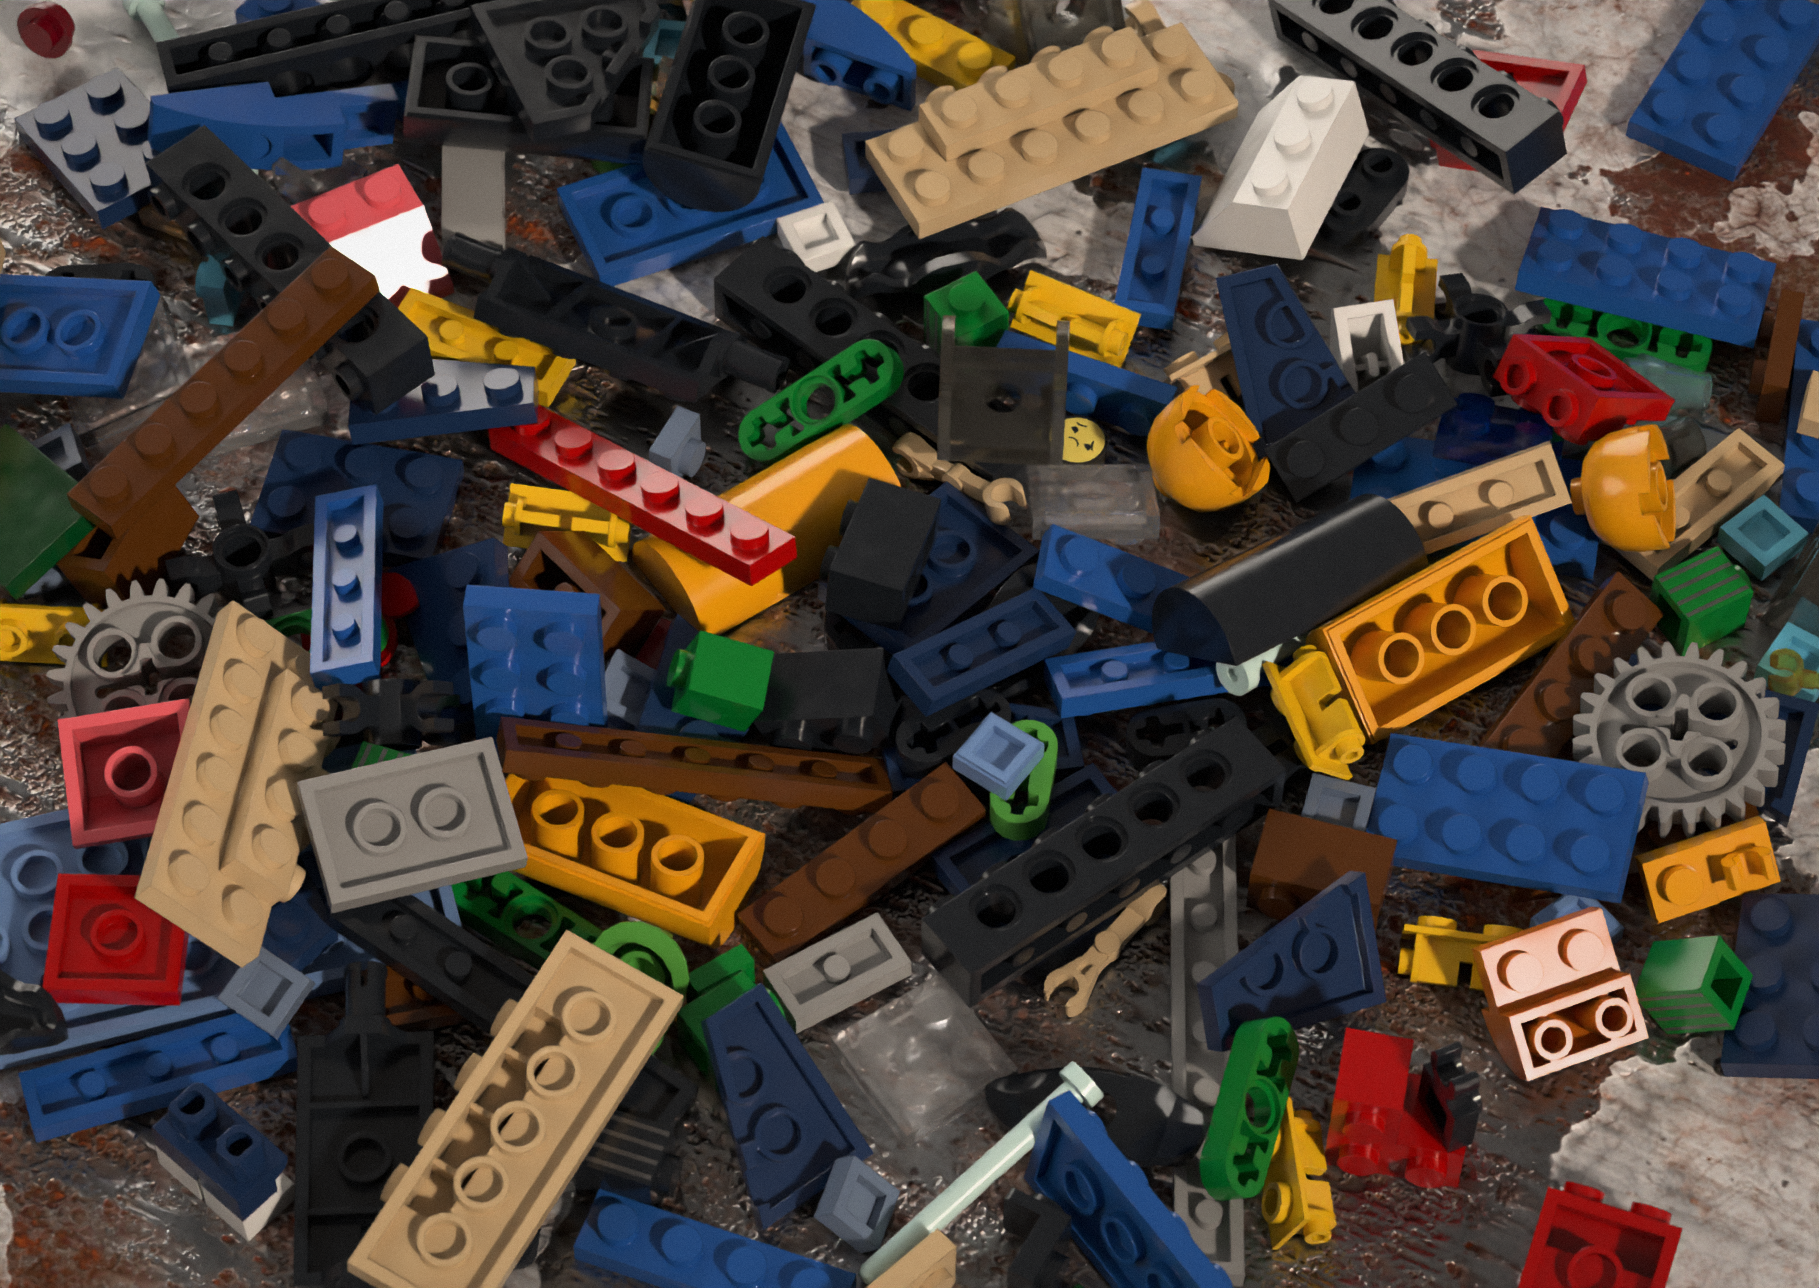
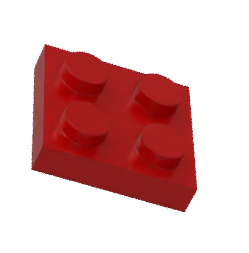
M58 873L42 986L52 995L57 1003L181 1005L189 933L134 898L141 875Z

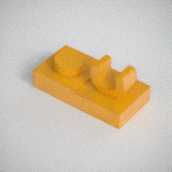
M1759 815L1635 856L1650 915L1658 924L1781 882L1766 822Z

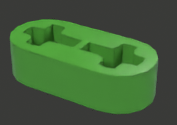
M1020 720L1012 723V725L1044 743V757L1007 801L990 792V822L994 830L1001 836L1014 841L1028 840L1036 837L1044 830L1049 816L1057 769L1058 743L1053 730L1046 724L1036 720ZM1016 791L1028 792L1027 806L1024 809L1023 815L1011 813Z

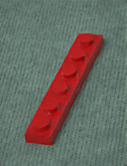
M539 404L538 423L488 429L490 448L495 452L749 586L755 585L797 558L795 536Z

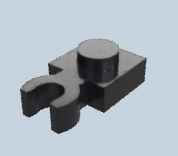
M1459 1041L1431 1052V1061L1423 1065L1417 1095L1448 1153L1473 1143L1478 1117L1483 1110L1482 1100L1478 1091L1480 1088L1479 1075L1476 1070L1466 1073L1461 1059L1463 1047Z

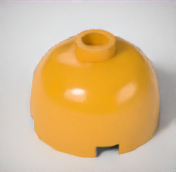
M1192 385L1172 400L1152 423L1147 440V454L1151 477L1156 488L1165 497L1173 499L1178 504L1200 513L1227 511L1246 501L1260 491L1268 482L1270 472L1268 455L1258 461L1257 453L1252 444L1261 437L1254 424L1236 403L1224 393L1214 388L1204 395L1197 392L1200 385Z
M1657 424L1628 427L1605 435L1593 443L1585 455L1582 463L1581 477L1571 479V501L1575 514L1577 516L1586 515L1593 533L1606 545L1622 551L1646 552L1669 549L1670 545L1668 542H1673L1675 539L1676 501L1673 479L1666 480L1665 472L1660 460H1668L1670 458L1662 431Z

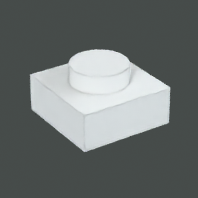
M833 201L777 218V234L784 248L795 252L804 264L814 272L849 262L856 244Z

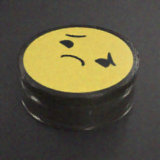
M1071 415L1057 420L1049 428L1046 435L1045 454L1049 465L1056 472L1072 478L1087 477L1099 471L1106 461L1108 436L1103 426L1096 420L1082 415Z

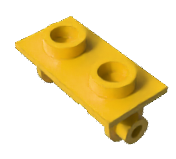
M1415 234L1400 236L1398 242L1392 246L1390 255L1378 254L1374 302L1394 300L1401 349L1403 345H1415L1422 341H1414L1406 329L1407 317L1422 315L1434 319L1438 259L1427 258V247L1422 243V239Z
M1034 270L1029 271L1023 291L1019 289L1014 290L1007 310L1014 314L1010 327L1068 351L1119 368L1123 367L1141 314Z
M510 484L508 502H505L502 526L505 527L504 545L528 549L538 531H585L615 561L627 562L632 523L571 491Z
M0 598V661L66 665L57 658L52 649L54 645L73 646L75 640L66 629L65 624L71 622L85 627L90 620L85 614L84 608L8 603L6 598ZM100 603L92 604L101 612L105 610L102 609V605ZM108 652L101 661V667H108Z
M1305 645L1293 653L1292 658L1294 662L1287 668L1268 661L1262 664L1263 669L1273 688L1270 691L1271 699L1276 708L1288 721L1296 739L1294 741V749L1299 759L1312 771L1350 780L1353 776L1347 764L1355 762L1363 756L1364 750L1362 746L1365 743V736L1347 700L1338 698L1328 707L1325 705L1326 702L1342 690L1327 654L1323 651H1318L1315 645Z
M1418 916L1417 925L1404 924L1401 939L1414 940L1413 949L1400 948L1397 974L1410 975V982L1412 983L1419 982L1456 987L1459 963L1471 964L1469 989L1484 991L1471 948L1520 932L1523 929L1488 924L1484 925L1483 934L1456 931L1457 921L1437 916Z
M1288 1097L1263 1186L1261 1201L1262 1215L1265 1221L1268 1222L1272 1250H1279L1295 1234H1304V1240L1309 1244L1325 1243L1332 1238L1331 1230L1337 1224L1329 1182L1311 1180L1306 1177V1174L1321 1176L1327 1170L1321 1124L1313 1120V1115L1310 1111H1293L1291 1097Z

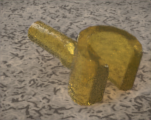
M1787 648L1777 649L1771 653L1770 666L1778 670H1789L1794 674L1789 677L1769 675L1768 687L1770 691L1794 696L1802 688L1819 689V673L1814 670L1804 669V662L1800 654Z

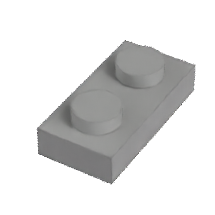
M877 912L762 971L763 985L776 996L783 1008L785 1018L797 1034L911 975V960Z

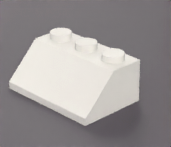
M1300 75L1258 112L1192 235L1195 246L1297 260L1304 259L1369 134L1355 81Z

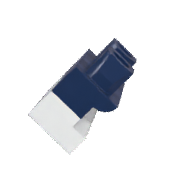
M199 1082L192 1083L169 1104V1112L152 1126L159 1164L200 1200L204 1198L206 1205L248 1242L295 1200V1183L282 1173L287 1164L288 1156L203 1082L201 1084Z

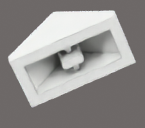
M1393 299L1331 309L1330 351L1356 393L1404 364Z

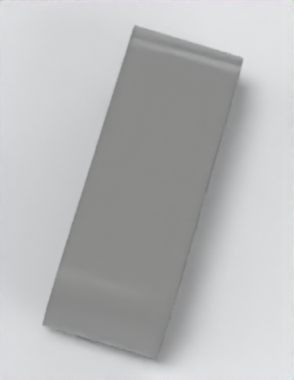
M442 146V254L447 241L452 235L455 236L456 232L505 250V152Z

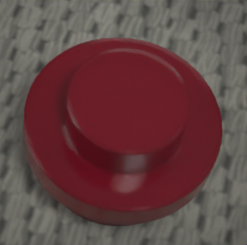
M51 1L31 4L20 13L17 19V29L22 41L37 55L55 59L63 56L70 49L75 33V24L69 12L61 5Z

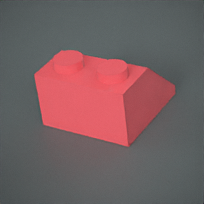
M399 164L291 206L335 249L376 275L380 292L397 308L411 287L439 298L454 293V286L447 268L442 266V254L424 205Z
M189 698L57 719L72 843L75 849L153 836L191 702Z

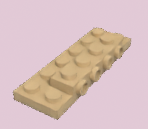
M1182 22L1140 38L1131 26L1114 31L1109 26H1102L1090 32L1084 39L1083 44L1064 51L1058 46H1048L1036 53L1030 64L1011 71L1005 66L992 67L982 74L978 83L958 91L952 86H942L935 89L927 96L925 103L919 105V121L865 141V157L918 239H922L1237 118L1238 100Z
M234 600L217 613L134 898L243 968L259 956L271 907L278 901L282 903L289 901L298 892L305 879V869L296 863L299 853L310 844L311 840L297 794L298 781L330 774L321 768L323 759L334 750L341 736H323V723L334 721L338 703L332 699H322V691L315 687L310 675V653Z
M566 930L520 1001L516 1002L509 999L499 1011L490 1030V1034L495 1039L483 1057L473 1053L462 1067L454 1084V1089L459 1091L448 1110L445 1112L437 1108L427 1120L417 1142L423 1148L410 1168L401 1163L390 1176L380 1198L386 1204L348 1260L347 1271L376 1288H502L681 1009L684 996Z

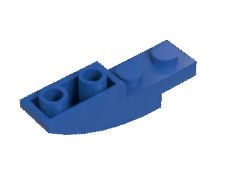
M802 0L816 4L802 55H804V75L817 79L825 85L838 86L870 97L878 103L890 104L912 111L916 104V64L903 47L881 25L845 0Z
M269 81L153 95L150 98L148 142L151 149L163 152L205 125L251 169L314 170L342 167L343 151L345 149L393 144L398 99L392 84L275 98Z

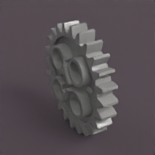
M158 579L153 595L148 596L145 595L137 580L131 581L130 599L121 601L118 595L109 588L106 590V600L109 608L101 612L95 606L86 602L83 608L90 622L85 627L71 622L65 624L66 629L75 642L73 646H53L52 651L66 665L65 668L49 670L46 675L52 684L64 688V690L54 693L47 698L48 704L53 710L69 711L59 719L181 700L194 695L198 680L185 677L197 674L202 668L216 620L213 617L217 611L218 603L214 596L209 594L195 606V592L191 585L187 583L181 587L175 598L171 597L169 587L164 579ZM180 634H188L195 637V646L186 657L170 659L164 656L165 647L173 637ZM115 647L131 649L130 661L123 669L116 672H107L101 669V661L110 649ZM159 672L163 680L158 682V693L148 695L143 687L149 685V674ZM103 688L122 689L110 693L105 698L97 697V692ZM56 721L54 724L58 730V722Z
M1664 642L1662 658L1653 659L1642 646L1638 648L1637 665L1632 667L1626 661L1617 657L1614 659L1615 679L1597 673L1594 676L1595 694L1582 692L1580 696V712L1582 714H1576L1573 717V735L1576 736L1573 738V759L1580 760L1579 762L1646 773L1649 785L1638 832L1649 820L1658 822L1659 836L1664 839L1669 834L1672 824H1681L1687 839L1694 837L1696 823L1704 821L1709 829L1713 831L1721 828V815L1725 813L1737 822L1745 820L1744 801L1751 805L1762 807L1765 799L1764 786H1777L1779 773L1777 765H1783L1785 760L1786 744L1782 743V741H1785L1786 723L1785 720L1777 719L1779 714L1778 698H1764L1766 691V680L1764 677L1745 682L1747 662L1744 660L1727 669L1723 667L1724 650L1720 648L1708 660L1699 659V648L1695 642L1690 644L1685 656H1676L1671 643ZM1656 704L1663 708L1657 711H1646L1639 708V706ZM1709 713H1721L1728 716V718H1725L1723 720H1712L1706 718L1704 715ZM1733 745L1736 746L1735 749L1730 750V748H1731ZM1635 759H1646L1654 764L1647 767H1637L1628 762ZM1700 768H1710L1718 771L1719 774L1701 776L1694 771Z

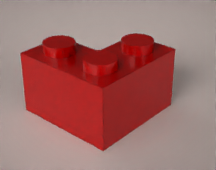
M1346 1027L1325 1149L1326 1164L1338 1166L1344 1172L1357 1176H1369L1377 1173L1405 1178L1410 1183L1423 1188H1437L1443 1185L1458 1188L1466 1146L1448 1153L1417 1098L1421 1075L1409 1073L1414 1039Z

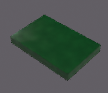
M6 423L0 429V587L17 600L88 535L96 525L71 507L67 493L78 482Z

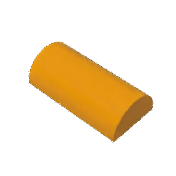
M843 424L717 496L795 536L797 558L755 585L749 586L653 534L642 538L633 545V561L678 615L698 631L701 630L720 636L819 578L822 560L828 546L834 545L839 547L843 536H839V527L846 504L849 499L859 501L869 478L899 487L902 486L890 463L874 441L860 428L852 424Z
M1523 515L1316 627L1308 633L1305 645H1315L1318 651H1323L1327 654L1342 688L1338 694L1325 704L1331 705L1338 698L1347 700L1365 736V744L1373 745L1391 735V733L1402 729L1556 643L1574 621V617L1532 516Z
M512 773L507 775L505 782L528 856L526 867L511 871L713 949L722 946L731 935L738 923L737 914L745 909L754 888L764 853L765 833L668 796L651 793L640 787L612 784L604 788H595L584 785L576 780L547 777L539 781H530L519 778Z

